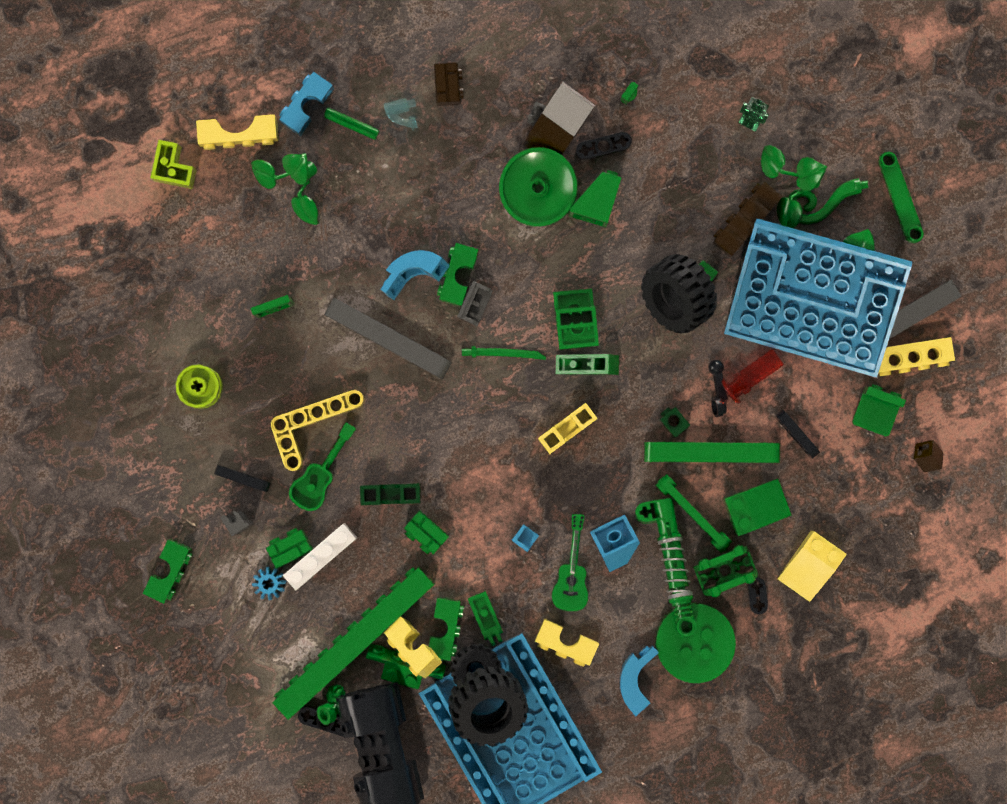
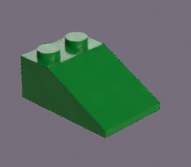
M778 478L722 498L736 536L749 533L791 516Z

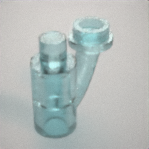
M406 98L383 104L386 116L391 121L402 126L411 127L412 131L418 128L415 116H409V120L397 115L408 112L409 108L415 107V99L406 100Z

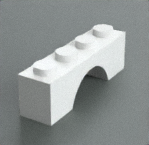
M345 523L342 524L287 571L283 577L295 591L298 590L333 558L353 543L357 536Z

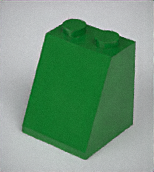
M607 170V172H602L571 207L569 217L606 228L622 177H619L618 173Z

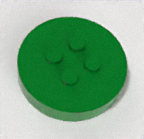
M692 603L689 605L693 607L690 609L694 612L691 615L694 616L697 625L695 633L688 638H683L677 634L675 625L677 617H674L676 612H673L672 609L665 615L658 626L655 646L659 652L657 655L660 662L671 675L688 683H704L717 678L728 668L734 657L736 640L730 622L721 612L706 604ZM683 622L681 624L683 632L688 633L691 631L690 623Z

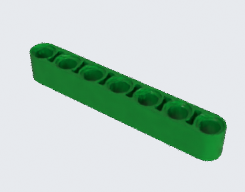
M644 442V462L780 463V443Z

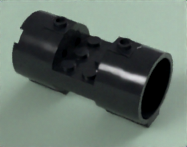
M398 682L364 688L338 696L336 702L340 715V729L344 738L354 737V745L359 756L358 763L362 769V772L355 774L353 777L354 790L359 798V803L419 804L424 799L416 760H405L398 726L406 721Z

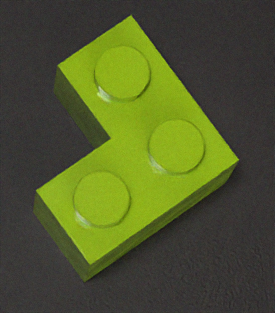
M158 140L150 178L155 182L193 189L197 170L192 166L178 164L182 149L178 143Z

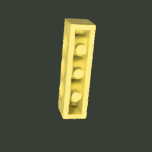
M952 338L886 347L879 376L891 375V371L899 370V373L911 372L910 368L918 367V370L930 369L932 364H937L938 367L950 366L949 362L955 361ZM930 349H933L936 352V357L934 360L928 357V351ZM910 352L915 353L917 356L915 363L910 362L908 359ZM891 355H894L897 358V364L895 366H892L889 363V357Z

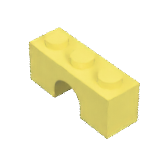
M585 403L540 436L538 440L546 451L551 454L598 418Z
M400 616L384 632L388 637L386 640L388 644L399 651L398 656L405 663H409V670L415 676L420 675L426 679L442 663L432 648L425 644L413 650V642L420 634L407 619Z
M544 618L535 638V642L538 643L537 646L546 651L549 648L556 651L555 654L564 659L567 656L574 659L573 662L582 667L585 664L590 666L599 643L580 634L575 644L565 645L560 641V633L563 627Z

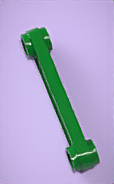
M884 152L878 159V165L903 234L909 243H918L922 240L924 233L900 165L894 153ZM885 156L891 158V165H886L883 162ZM911 230L917 231V239L911 238Z
M667 474L657 481L658 483L655 486L665 496L669 494L712 538L710 543L720 553L730 546L732 541L722 531L718 533L678 492L675 488L677 484Z

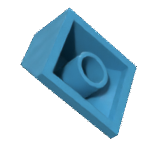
M625 515L590 531L609 572L626 565L640 544Z

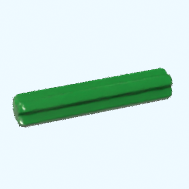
M327 108L324 112L326 119L376 140L379 135L378 129L334 109Z

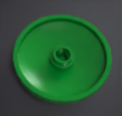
M530 148L516 154L506 164L500 177L499 193L503 206L514 219L525 225L544 227L557 223L570 212L577 198L578 181L572 165L561 154L547 148Z

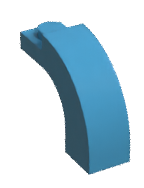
M418 250L406 253L388 266L386 271L390 276L385 280L380 290L389 298L395 300L404 285L411 278L417 275H428L440 281L450 265L442 257L430 251Z
M653 645L644 647L638 653L640 655L638 658L631 653L621 668L619 677L620 692L627 707L635 716L650 704V701L639 690L638 675L640 670L659 653Z

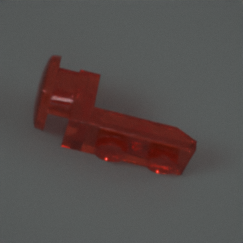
M772 348L734 374V380L730 383L724 378L722 385L729 397L739 404L741 403L739 396L749 393L753 386L774 373L784 363Z

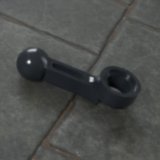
M713 360L709 363L708 369L713 375L717 396L712 398L711 407L715 417H722L727 412L725 400H728L722 374L724 365L720 360Z

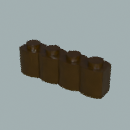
M765 181L762 185L757 183L751 190L753 193L752 197L749 200L745 198L738 206L741 210L737 214L732 213L725 221L728 223L723 230L720 227L713 235L715 238L713 243L730 258L751 235L756 219L763 220L783 197Z

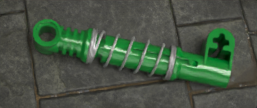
M667 498L643 502L637 506L635 518L641 524L657 523L659 532L657 540L658 545H661V548H659L663 554L661 561H664L665 569L663 571H666L667 576L665 582H668L669 590L666 592H672L668 599L672 607H675L673 612H676L674 617H677L675 619L676 632L683 638L691 637L697 629L695 618L691 615L694 612L690 610L693 607L689 605L692 604L693 592L685 589L691 582L687 580L686 574L689 571L685 569L687 560L683 558L685 550L681 548L683 539L678 531L673 499ZM654 505L655 519L652 518V513H649L647 518H644V515H640L643 509H646V512H650V506ZM683 622L691 624L690 632L685 633L681 630Z

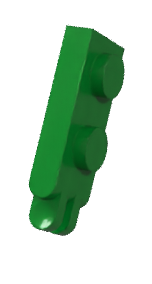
M484 591L468 598L484 639H489L492 646L496 645L493 639L495 636L499 643L503 642L500 636L503 630L487 592Z

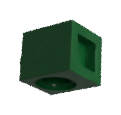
M668 407L660 414L662 418L659 421L673 438H676L690 426L676 407L673 409ZM671 415L676 416L679 420L678 425L675 427L670 426L668 423Z

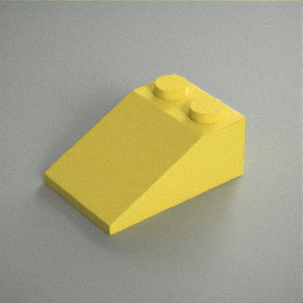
M810 531L777 579L810 602L836 571L847 554L815 531Z

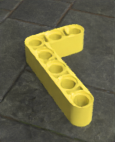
M351 390L273 418L271 428L285 468L290 471H297L303 466V458L293 430L360 408L365 401L364 395L360 391ZM353 394L360 396V402L357 405H353L350 402V397ZM335 400H339L342 403L339 411L332 409L331 405ZM316 407L323 409V414L319 418L313 415V410ZM298 413L304 415V421L301 424H297L294 419ZM280 419H283L286 423L283 430L276 428V422ZM285 438H289L292 441V446L289 449H285L282 446ZM293 456L298 459V465L295 468L289 465V459Z

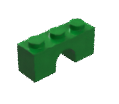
M456 243L455 247L451 246L448 258H451L450 266L443 275V277H446L444 284L439 285L437 295L440 296V301L462 307L468 287L458 284L455 276L462 268L474 270L479 249Z
M172 539L167 540L159 558L169 563L170 573L166 578L156 575L150 576L143 594L163 604L167 603L168 600L172 601L176 593L174 587L177 582H181L184 576L182 570L185 564L188 565L192 559V548Z
M438 597L434 618L444 620L448 626V631L441 637L431 636L429 647L432 648L441 660L451 661V657L456 656L457 645H454V639L459 637L461 626L457 625L458 617L462 618L464 606L460 605L461 601Z

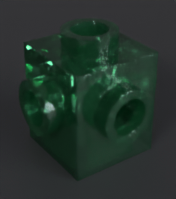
M751 97L748 103L744 102L739 112L742 116L738 123L756 132L760 123L764 125L769 116L766 113L769 105L760 99Z

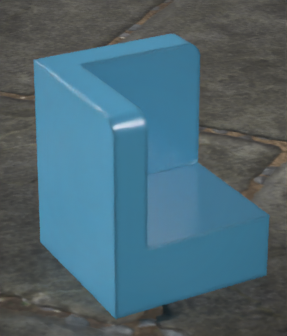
M523 524L512 538V541L528 552L539 535Z

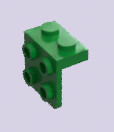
M874 384L871 387H864L852 423L855 426L887 437L890 435L899 408L904 407L906 400L901 398V394L893 391L890 394L883 392L882 387Z

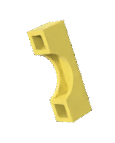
M275 114L255 116L251 126L240 133L225 131L216 119L196 121L198 145L203 147L204 150H213L215 146L234 148L236 144H243V147L254 146V143L273 145L275 141H279L277 117Z

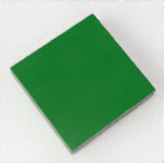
M285 295L250 309L252 315L261 318L292 307L294 302L289 295Z

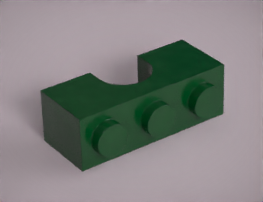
M421 483L360 486L361 506L421 503Z

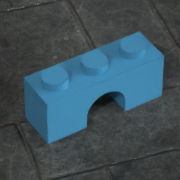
M315 72L305 77L301 90H297L293 94L289 107L285 106L279 115L281 123L299 136L303 134L312 121L303 112L304 104L309 100H317L324 104L334 90L331 83Z

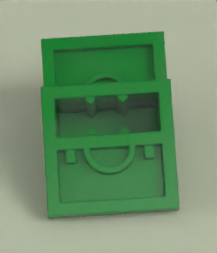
M592 288L553 292L559 350L599 346Z

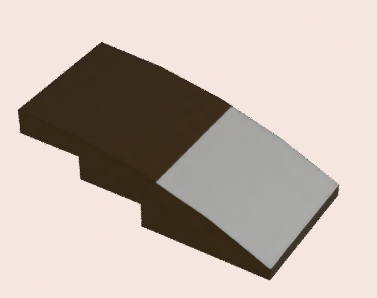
M562 82L523 145L528 149L537 147L551 149L563 156L589 117L595 104Z

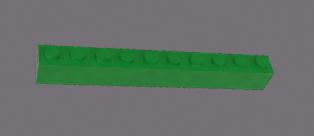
M412 567L405 574L407 578L402 583L398 580L390 588L392 592L388 596L383 594L376 601L378 605L373 610L369 607L361 614L363 619L359 623L354 621L346 628L349 632L344 637L340 634L332 641L334 646L331 649L325 648L317 655L320 658L317 662L313 663L311 661L303 668L304 674L300 677L296 675L288 682L291 685L286 690L282 688L274 695L276 699L272 703L287 720L296 714L435 585L420 567L417 569Z

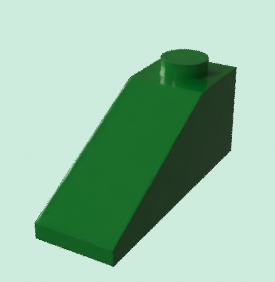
M556 355V374L619 375V355Z

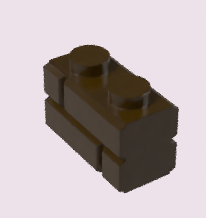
M457 62L434 64L437 106L460 105V99H464L463 87H459V80H463L462 68H458Z

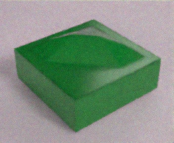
M631 82L622 94L621 102L627 104L634 100L637 96L639 85Z

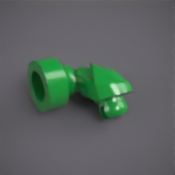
M341 685L330 686L326 694L328 703L319 706L317 709L318 719L324 725L334 722L336 715L339 713L336 698L345 694Z

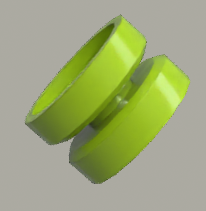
M191 365L183 369L178 375L176 393L179 399L187 406L198 409L209 408L221 398L223 391L222 380L219 374L212 368L203 365ZM198 384H203V387L200 388L201 391L197 389Z

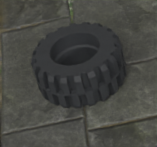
M680 254L669 255L650 267L644 274L641 284L642 297L646 302V308L651 311V316L656 318L661 326H665V329L675 333H689L711 318L716 310L717 293L714 292V283L711 282V277L709 274H706L704 268L698 265L694 259H689L688 256Z
M486 667V669L477 668L473 673L471 671L466 673V677L460 678L456 682L457 686H453L448 700L449 712L456 731H458L463 739H467V742L471 744L476 742L478 746H485V744L495 746V743L500 742L502 744L506 742L507 738H513L516 735L515 732L520 731L523 727L522 722L525 723L528 712L527 699L518 679L514 678V675L509 671L505 672L502 668L495 670L494 667ZM501 698L504 700L501 707L493 713L487 715L472 713L475 706L485 699Z

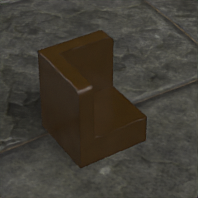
M934 440L915 443L914 460L923 472L942 469L944 454Z

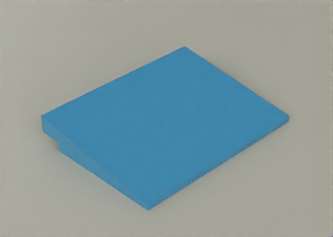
M756 219L724 334L877 378L910 274L912 261Z

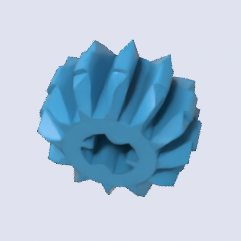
M266 567V573L262 569L258 570L261 577L254 575L253 578L258 582L252 583V586L259 587L255 594L263 592L261 599H264L268 594V600H272L273 594L278 598L280 597L278 591H285V588L281 587L280 584H286V580L280 581L279 578L283 577L284 574L276 575L278 568H274L271 573L270 567ZM272 579L273 582L271 583H274V586L267 588L265 581Z

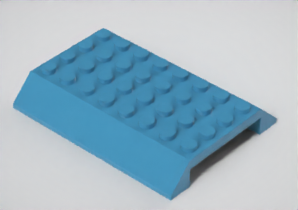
M523 633L491 649L500 659L501 668L505 672L509 671L514 675V678L518 679L528 704L527 719L525 723L522 722L523 727L520 731L515 732L516 735L513 738H507L506 742L502 744L500 742L495 743V746H489L488 744L478 746L476 742L471 744L467 742V739H463L454 727L448 708L451 690L453 686H457L453 682L451 673L419 692L420 697L482 804H544L583 780L587 782L602 773ZM474 662L469 666L468 671L473 673L477 668L484 669L482 664ZM501 698L485 699L475 706L472 713L477 715L493 713L501 707L504 700Z

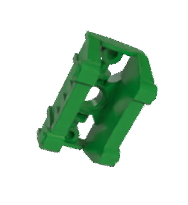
M737 545L733 548V551L711 560L702 559L698 565L693 567L703 594L715 598L720 596L721 592L743 583H754L755 578L758 576L748 547H743L742 545ZM747 553L741 562H732L735 557ZM725 564L731 569L730 574L727 576H723L720 573V567ZM743 565L746 567L752 566L753 570L744 574L735 572L740 570L739 567ZM710 567L715 568L714 570H711V574H698V571H702ZM710 578L718 579L715 585L704 589L703 585Z

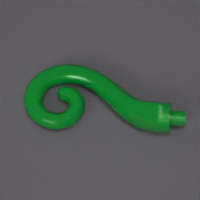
M859 178L841 184L818 212L808 215L802 214L799 224L811 225L823 221L846 197L861 194V189L868 188V181L860 182ZM801 189L793 191L787 198L790 199L791 195L799 192ZM807 191V193H802L795 197L794 200L796 201L803 196L808 199V203L803 207V210L806 212L812 211L817 205V197L812 191Z

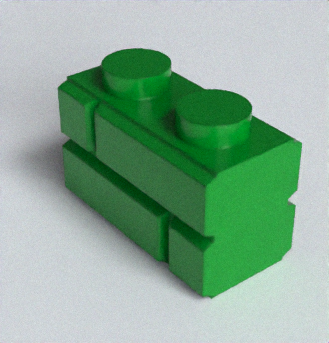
M419 511L404 527L406 530L405 535L412 541L416 539L420 542L421 545L419 547L426 554L430 552L434 554L449 538V535L422 511Z
M295 528L286 533L288 537L282 540L277 537L269 541L270 546L266 547V550L276 569L313 550L303 529L298 531Z

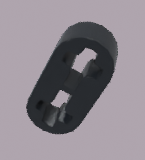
M757 577L755 578L757 582L762 584V587L758 588L759 594H756V590L751 588V585L754 583L747 584L750 610L755 614L761 615L768 609L765 581ZM756 597H759L760 603H764L760 611L753 607V604L757 603Z

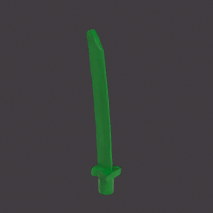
M476 346L462 348V356H472V358H476V356H503L546 360V357L538 351L476 348Z

